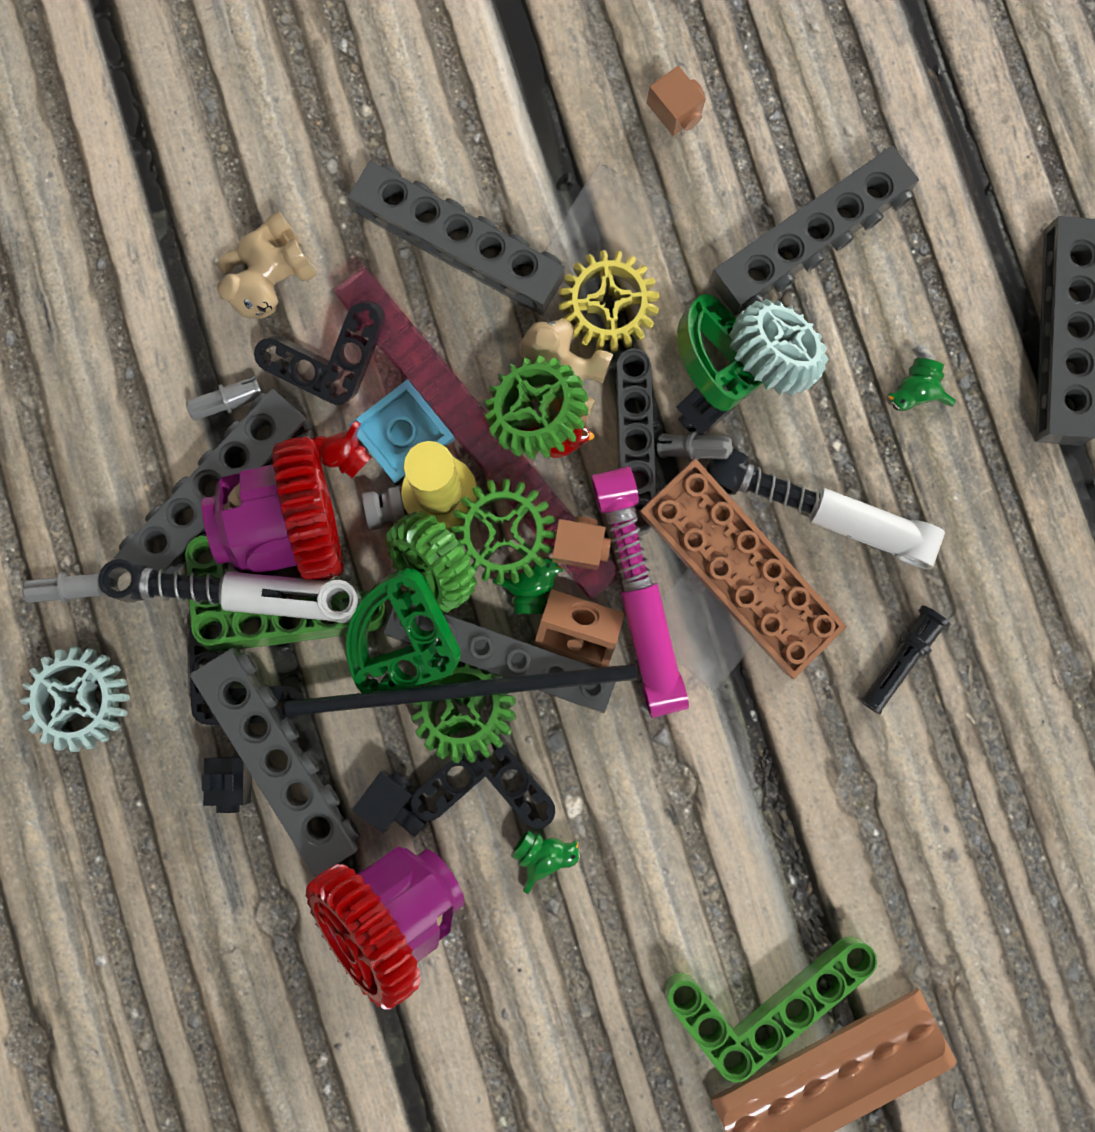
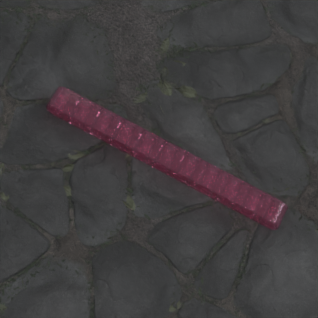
M363 266L359 267L333 288L334 293L348 311L356 303L367 300L374 301L382 307L386 319L377 346L402 376L410 381L488 479L494 481L498 491H503V479L510 480L509 491L516 492L519 482L524 483L525 488L522 496L526 498L531 491L536 490L539 494L532 502L535 507L544 501L549 504V507L540 513L541 517L554 516L555 519L554 523L544 525V531H554L557 534L559 519L575 522V517L525 457L523 455L521 457L515 456L511 449L505 450L498 443L499 440L495 439L490 433L489 428L491 426L486 422L485 418L487 412L367 269ZM369 310L359 313V317L363 319V329L370 324H374V321L369 318ZM508 501L513 509L517 507V503ZM527 512L522 519L536 535L534 521L529 512ZM556 537L554 539L544 538L543 544L551 546L554 551ZM609 557L607 562L600 561L598 570L560 564L591 600L595 599L621 577L619 570Z

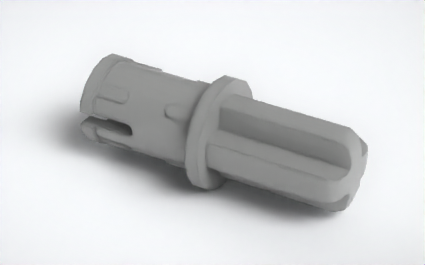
M256 376L225 387L220 384L218 385L219 390L188 400L186 408L193 420H198L224 410L232 413V409L253 402L262 392Z
M692 431L689 435L662 433L658 440L666 441V444L657 443V452L662 458L684 457L688 458L689 461L695 458L697 460L700 458L727 459L733 452L732 440L728 436L701 435L697 431Z
M100 572L75 576L60 573L55 578L27 580L23 583L22 594L28 603L55 600L68 603L70 599L101 597L104 595L98 582Z

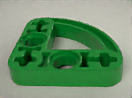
M702 294L680 318L677 328L678 348L689 376L702 395L712 406L720 411H729L764 384L759 380L754 381V376L750 372L743 371V363L735 359L737 352L730 347L733 340L729 334L733 330L736 318L717 298L709 294ZM701 331L731 363L718 373L706 354L702 343Z
M410 568L401 569L388 575L368 592L350 620L346 637V656L349 670L356 687L361 693L411 688L451 675L461 660L460 647L426 579L420 572ZM404 584L405 587H413L415 591L411 595L408 590L402 591L400 586ZM389 598L412 645L370 658L368 651L370 621L376 608ZM413 603L415 607L413 609H410L409 607ZM423 615L430 618L434 624V630L424 631L416 625L415 617ZM436 638H440V639L438 640V642L435 643L434 640H435ZM438 652L440 656L447 655L449 659L445 663L443 658L436 659L434 655ZM407 660L413 663L417 669V674L408 675L402 672L398 665L399 661ZM387 669H388V674H386V675L382 678V680L380 681V683L378 682L377 679H370V678L368 677L369 673H370L373 677L382 676V675L385 674V672H386Z

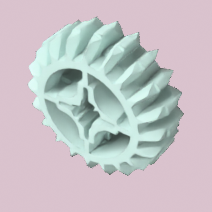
M768 299L762 302L755 301L736 318L733 330L729 334L733 340L730 347L737 352L735 359L743 363V371L750 372L754 376V381H761L766 390L773 387L779 395L786 392L793 396L797 392L803 393L805 390H808L822 376L826 369L825 364L829 360L825 354L827 347L820 342L822 335L813 330L814 324L808 323L804 319V314L798 315L795 313L792 306L785 308L780 301L775 303Z
M71 647L68 654L65 650L59 649L54 652V660L50 657L40 659L44 670L38 668L29 670L35 681L34 683L24 682L22 686L25 690H30V697H23L19 700L23 705H30V710L26 711L21 717L24 720H35L28 731L32 734L42 732L39 742L42 744L53 742L54 749L58 751L64 750L68 746L70 752H79L82 745L87 750L94 749L96 747V739L100 742H107L110 739L107 729L118 731L121 728L120 724L114 719L115 716L125 717L128 714L127 710L119 708L120 701L126 702L130 699L128 694L119 693V689L125 687L128 682L126 679H114L121 671L120 667L117 665L108 667L110 657L107 655L97 657L96 650L89 648L82 652L79 647ZM81 667L87 670L82 677H77L71 684L58 680L62 674L71 669ZM99 685L102 691L101 706L95 699V692ZM68 692L77 693L76 699L80 702L79 704L82 706H73L75 700L71 697L72 695ZM50 694L55 700V707L52 713L49 705ZM78 715L93 719V722L79 731L73 732L64 728L69 721H74Z

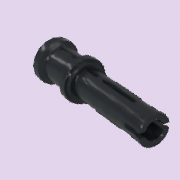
M922 605L918 610L920 615L908 632L903 631L900 635L899 642L901 645L865 695L860 699L863 705L879 715L919 658L929 656L932 652L930 646L941 631L947 630L951 625L945 617L927 606Z

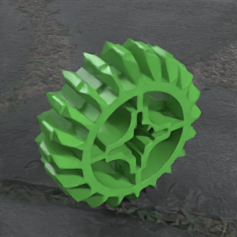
M539 355L534 364H532L530 359L524 357L523 366L520 368L510 363L511 373L507 376L498 373V380L501 384L499 386H489L493 398L484 400L485 406L489 410L485 414L486 422L491 426L489 428L490 433L495 439L499 440L498 443L503 449H511V452L518 457L525 453L529 459L535 460L540 451L544 457L550 458L551 448L556 447L558 451L564 452L562 442L566 439L576 442L573 430L585 429V423L580 417L589 415V409L585 404L588 401V394L585 389H582L584 384L581 378L574 375L575 373L569 365L565 364L562 366L560 361L554 357L547 362L545 357ZM545 385L540 388H535V386ZM532 399L540 405L538 408L542 413L541 417L533 410L535 406L532 403ZM560 410L559 414H558L557 417L554 419V416H555L556 413ZM533 427H539V428H541V429L535 430V431H526V430H528V429H530V428H533Z
M503 479V491H496L494 481L490 480L487 482L489 493L483 495L478 486L473 488L474 495L478 498L476 502L473 503L466 496L461 499L463 505L469 508L467 513L460 510L454 511V517L464 521L463 526L451 525L450 531L452 533H462L463 539H457V541L465 546L467 550L465 552L466 555L474 560L471 566L475 568V572L479 566L485 568L481 578L482 581L487 582L491 571L498 573L496 579L498 585L504 583V573L511 572L512 582L518 583L519 575L517 570L523 568L526 576L530 578L534 575L533 570L528 565L531 561L539 567L545 565V561L537 555L538 552L552 553L553 548L543 544V539H554L556 532L544 531V525L554 523L555 519L554 516L541 517L540 513L545 511L549 504L544 501L535 507L532 502L539 494L536 490L531 491L526 498L522 496L525 488L524 483L519 482L516 492L509 491L510 480ZM500 500L512 501L518 504L505 517H496L483 508L491 502ZM527 512L531 515L536 529V538L532 548L525 543L517 532V526ZM516 516L517 518L512 523L510 533L514 536L513 539L520 545L515 544L512 540L505 542L504 539L503 543L497 541L492 548H489L494 542L496 530L487 519H490L495 524L501 522L503 526V522L509 523ZM474 517L479 519L489 530V538L479 553L473 547L470 534ZM504 546L511 547L524 556L523 559L506 565L487 561L496 550Z
M423 511L419 513L413 512L399 519L386 533L387 539L385 544L388 548L387 555L393 561L392 567L397 571L410 568L420 572L426 579L441 611L447 613L452 609H456L475 592L474 586L477 584L474 574L476 572L475 568L469 563L471 557L466 555L463 550L464 545L456 540L455 533L451 534L447 530L445 523H438L435 516H428ZM407 587V590L415 591L413 587Z
M459 661L451 675L431 681L429 686L503 677L480 668H475L469 664H465L462 667ZM508 693L492 695L493 711L487 723L483 721L480 714L482 708L487 703L485 699L489 695L445 700L447 704L446 711L440 717L442 722L438 726H436L435 712L439 701L412 703L413 708L419 712L412 715L411 720L415 725H420L415 733L419 739H426L424 746L429 751L437 748L436 755L441 759L446 758L450 753L451 760L454 763H459L463 753H465L467 760L472 763L476 760L475 751L480 750L484 757H489L490 751L487 748L489 744L493 743L498 748L502 747L503 743L498 737L499 733L511 735V728L504 722L516 720L515 712L509 709L516 704V699L512 695H507ZM453 701H456L460 706L465 705L469 708L475 720H472L467 714L463 716L461 712L459 713ZM466 728L477 732L464 738L449 737L452 733L456 735L459 731Z

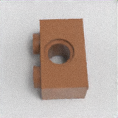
M551 590L534 646L599 668L608 667L617 644L625 612Z

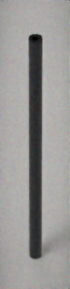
M636 664L289 700L285 701L284 709L286 716L630 681L638 680Z

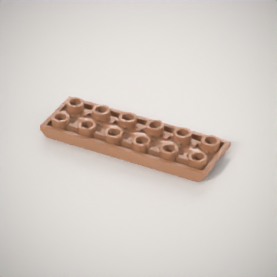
M696 458L639 511L652 529L775 664L791 679H795L847 627Z
M917 988L761 1070L748 1079L710 1097L726 1132H834L949 1071L955 1066L957 1061L920 989Z

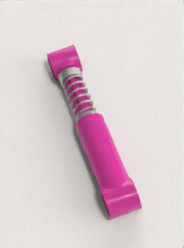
M630 466L591 475L592 487L599 512L605 513L607 523L612 525L609 531L614 533L615 538L612 539V542H616L617 549L614 552H618L620 557L617 562L621 563L622 570L619 572L623 573L625 578L622 581L624 590L620 594L642 677V690L651 718H656L689 709L688 696L682 676L678 670L658 583H653L652 577L648 576L650 569L645 566L648 559L643 557L642 553L645 551V548L640 546L643 538L638 537L637 532H639L640 528L635 525L638 518L636 517V509H634V505L639 504V497Z

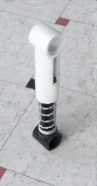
M733 449L732 454L727 459L709 458L706 466L707 472L729 495H736L738 491L755 493V498L760 495L768 498L769 503L776 501L783 504L784 509L789 506L797 509L798 514L801 511L809 514L810 523L894 554L897 559L904 563L923 569H932L945 531L933 524L919 520H907L826 488H823L820 492L817 489L813 491L807 490L802 483L797 486L790 483L789 478L781 480L776 478L774 473L768 475L761 472L760 467L755 468L754 465L749 464V457L735 449Z
M115 559L106 563L98 576L99 586L103 593L126 603H134L145 598L153 599L155 596H160L164 601H168L170 598H177L180 602L191 599L196 604H200L202 601H209L210 604L216 605L220 602L224 611L349 623L356 608L362 601L360 593L348 582L342 580H306L303 578L230 571L223 575L221 579L211 578L210 574L207 577L195 576L194 572L189 576L179 575L178 571L175 574L163 573V570L160 569L157 573L156 570L148 568L146 565H136L123 559ZM129 572L131 575L130 585L120 591L118 580L122 574ZM340 592L348 593L350 598L348 607L340 612L333 611L331 607L332 598ZM283 594L316 597L318 602L284 599Z

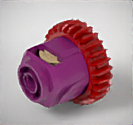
M308 436L276 443L272 449L274 464L223 476L216 484V495L202 498L201 508L204 528L212 555L217 564L232 562L238 572L251 574L264 573L297 565L301 577L306 580H327L342 574L344 567L342 549L332 499L314 440Z
M396 847L357 875L354 869L348 868L346 865L336 864L309 882L305 895L308 899L307 904L311 908L310 913L316 920L315 925L320 929L322 937L328 943L329 950L336 956L337 962H340L346 974H349L352 978L354 985L360 987L363 995H367L370 1001L375 1003L377 1007L386 1010L401 1004L419 989L421 977L417 963L438 948L439 941L451 932L453 913L462 908L465 902L456 878L438 855L428 849L415 855L409 849L403 847Z

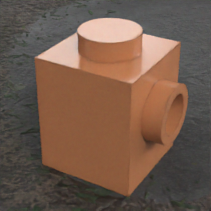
M678 65L649 86L646 104L672 136H674L682 129L688 131L698 124L702 119L701 114L706 98L701 85L694 79L690 80Z
M576 516L575 522L559 519L552 562L598 570L600 561H608L611 539L604 538L606 527L598 526V520L589 517Z

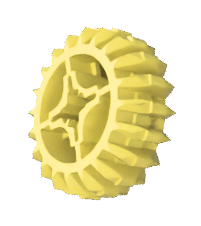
M603 250L600 252V262H596L591 254L586 255L587 268L576 262L573 265V270L577 276L572 274L565 275L564 282L570 287H563L559 290V296L567 299V301L559 303V311L571 312L563 319L568 320L571 324L576 323V326L573 327V338L578 337L582 332L585 334L582 346L587 347L591 340L594 339L597 340L596 350H603L604 342H610V350L612 353H615L618 350L619 340L622 341L626 349L632 347L630 335L642 341L645 334L640 327L652 329L654 322L647 316H656L658 314L659 308L650 303L659 299V292L647 291L655 285L656 281L653 277L642 279L647 272L646 265L640 266L637 270L633 269L636 260L634 256H630L625 264L620 262L622 252L616 251L614 259L608 260V254ZM613 275L621 277L630 283L636 293H632L631 290L618 288L614 283ZM600 276V289L596 293L588 294L585 299H578L583 286L589 280ZM606 286L608 287V295L613 296L612 300L617 299L614 303L611 317L609 309L605 308V304H600L603 302ZM639 304V311L636 317L626 326L618 328L617 314L622 310L630 309L631 305ZM586 310L587 314L595 313L600 315L606 329L598 328L589 323L581 311Z

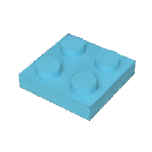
M408 379L354 420L361 423L357 434L358 439L396 486L405 477L404 461L411 448L418 443L426 441L438 442L447 447L455 440L453 434Z

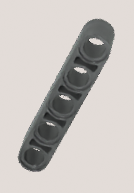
M633 348L626 350L620 355L615 371L618 469L630 466L632 473H640L646 479V486L637 489L639 504L634 505V509L641 510L656 495L651 362L648 355L640 349ZM630 363L636 364L642 369V374L637 377H630L623 371V367ZM632 399L637 400L643 405L644 411L639 414H631L625 409L624 403ZM630 436H638L644 441L645 448L641 451H632L627 447L625 440ZM648 523L639 527L638 537L647 534L652 527Z

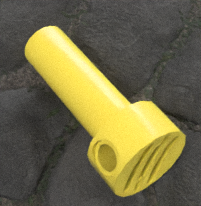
M432 441L418 443L409 450L404 461L405 477L401 491L404 508L408 515L413 512L419 513L423 511L428 516H435L438 523H445L447 530L452 534L450 531L451 525L463 526L464 521L454 517V511L460 510L467 513L469 508L463 505L461 499L466 496L473 503L478 500L473 492V488L477 486L475 477L466 464L454 458L449 450L440 443Z

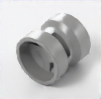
M400 486L388 488L386 493L378 494L372 491L362 494L366 520L370 531L381 529L386 523L392 522L396 524L399 519L407 515L403 505Z

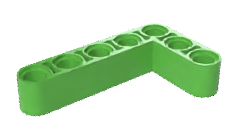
M207 536L195 537L186 547L187 575L190 576L194 572L195 576L207 577L210 574L211 578L221 579L228 572V564H217L215 559L207 564H199L198 558L200 554L211 549ZM358 591L362 600L369 591ZM348 593L336 594L331 601L332 609L339 612L345 610L350 602ZM316 597L295 599L318 602ZM189 599L193 636L210 652L228 651L236 647L247 649L347 636L349 623L335 622L327 625L317 619L301 618V622L296 628L287 630L282 628V621L286 616L224 611L220 602L216 605L203 601L200 604H196L193 600ZM384 602L378 606V614L371 619L368 633L377 631L384 625L387 615ZM251 619L262 621L261 628L257 633L252 635L243 633V627L247 621ZM214 623L221 624L222 632L217 638L212 640L204 638V633L208 626Z
M850 936L840 939L734 1028L730 1026L698 983L688 974L676 973L670 976L664 986V996L672 1012L720 1074L728 1081L734 1083L742 1082L753 1075L869 978L876 970L877 956L869 945L858 938ZM855 948H861L863 955L861 962L856 966L849 967L847 964L849 952ZM823 974H831L833 978L832 986L826 991H817L816 983L818 978ZM681 986H689L693 989L692 998L682 1004L675 1002L673 995L676 989ZM794 999L802 1000V1011L793 1017L786 1016L787 1004ZM707 1018L716 1019L718 1026L714 1033L710 1035L699 1033L698 1028L703 1020ZM760 1026H772V1036L764 1042L755 1040L756 1030ZM740 1051L742 1052V1060L737 1066L728 1067L724 1065V1058L729 1052Z

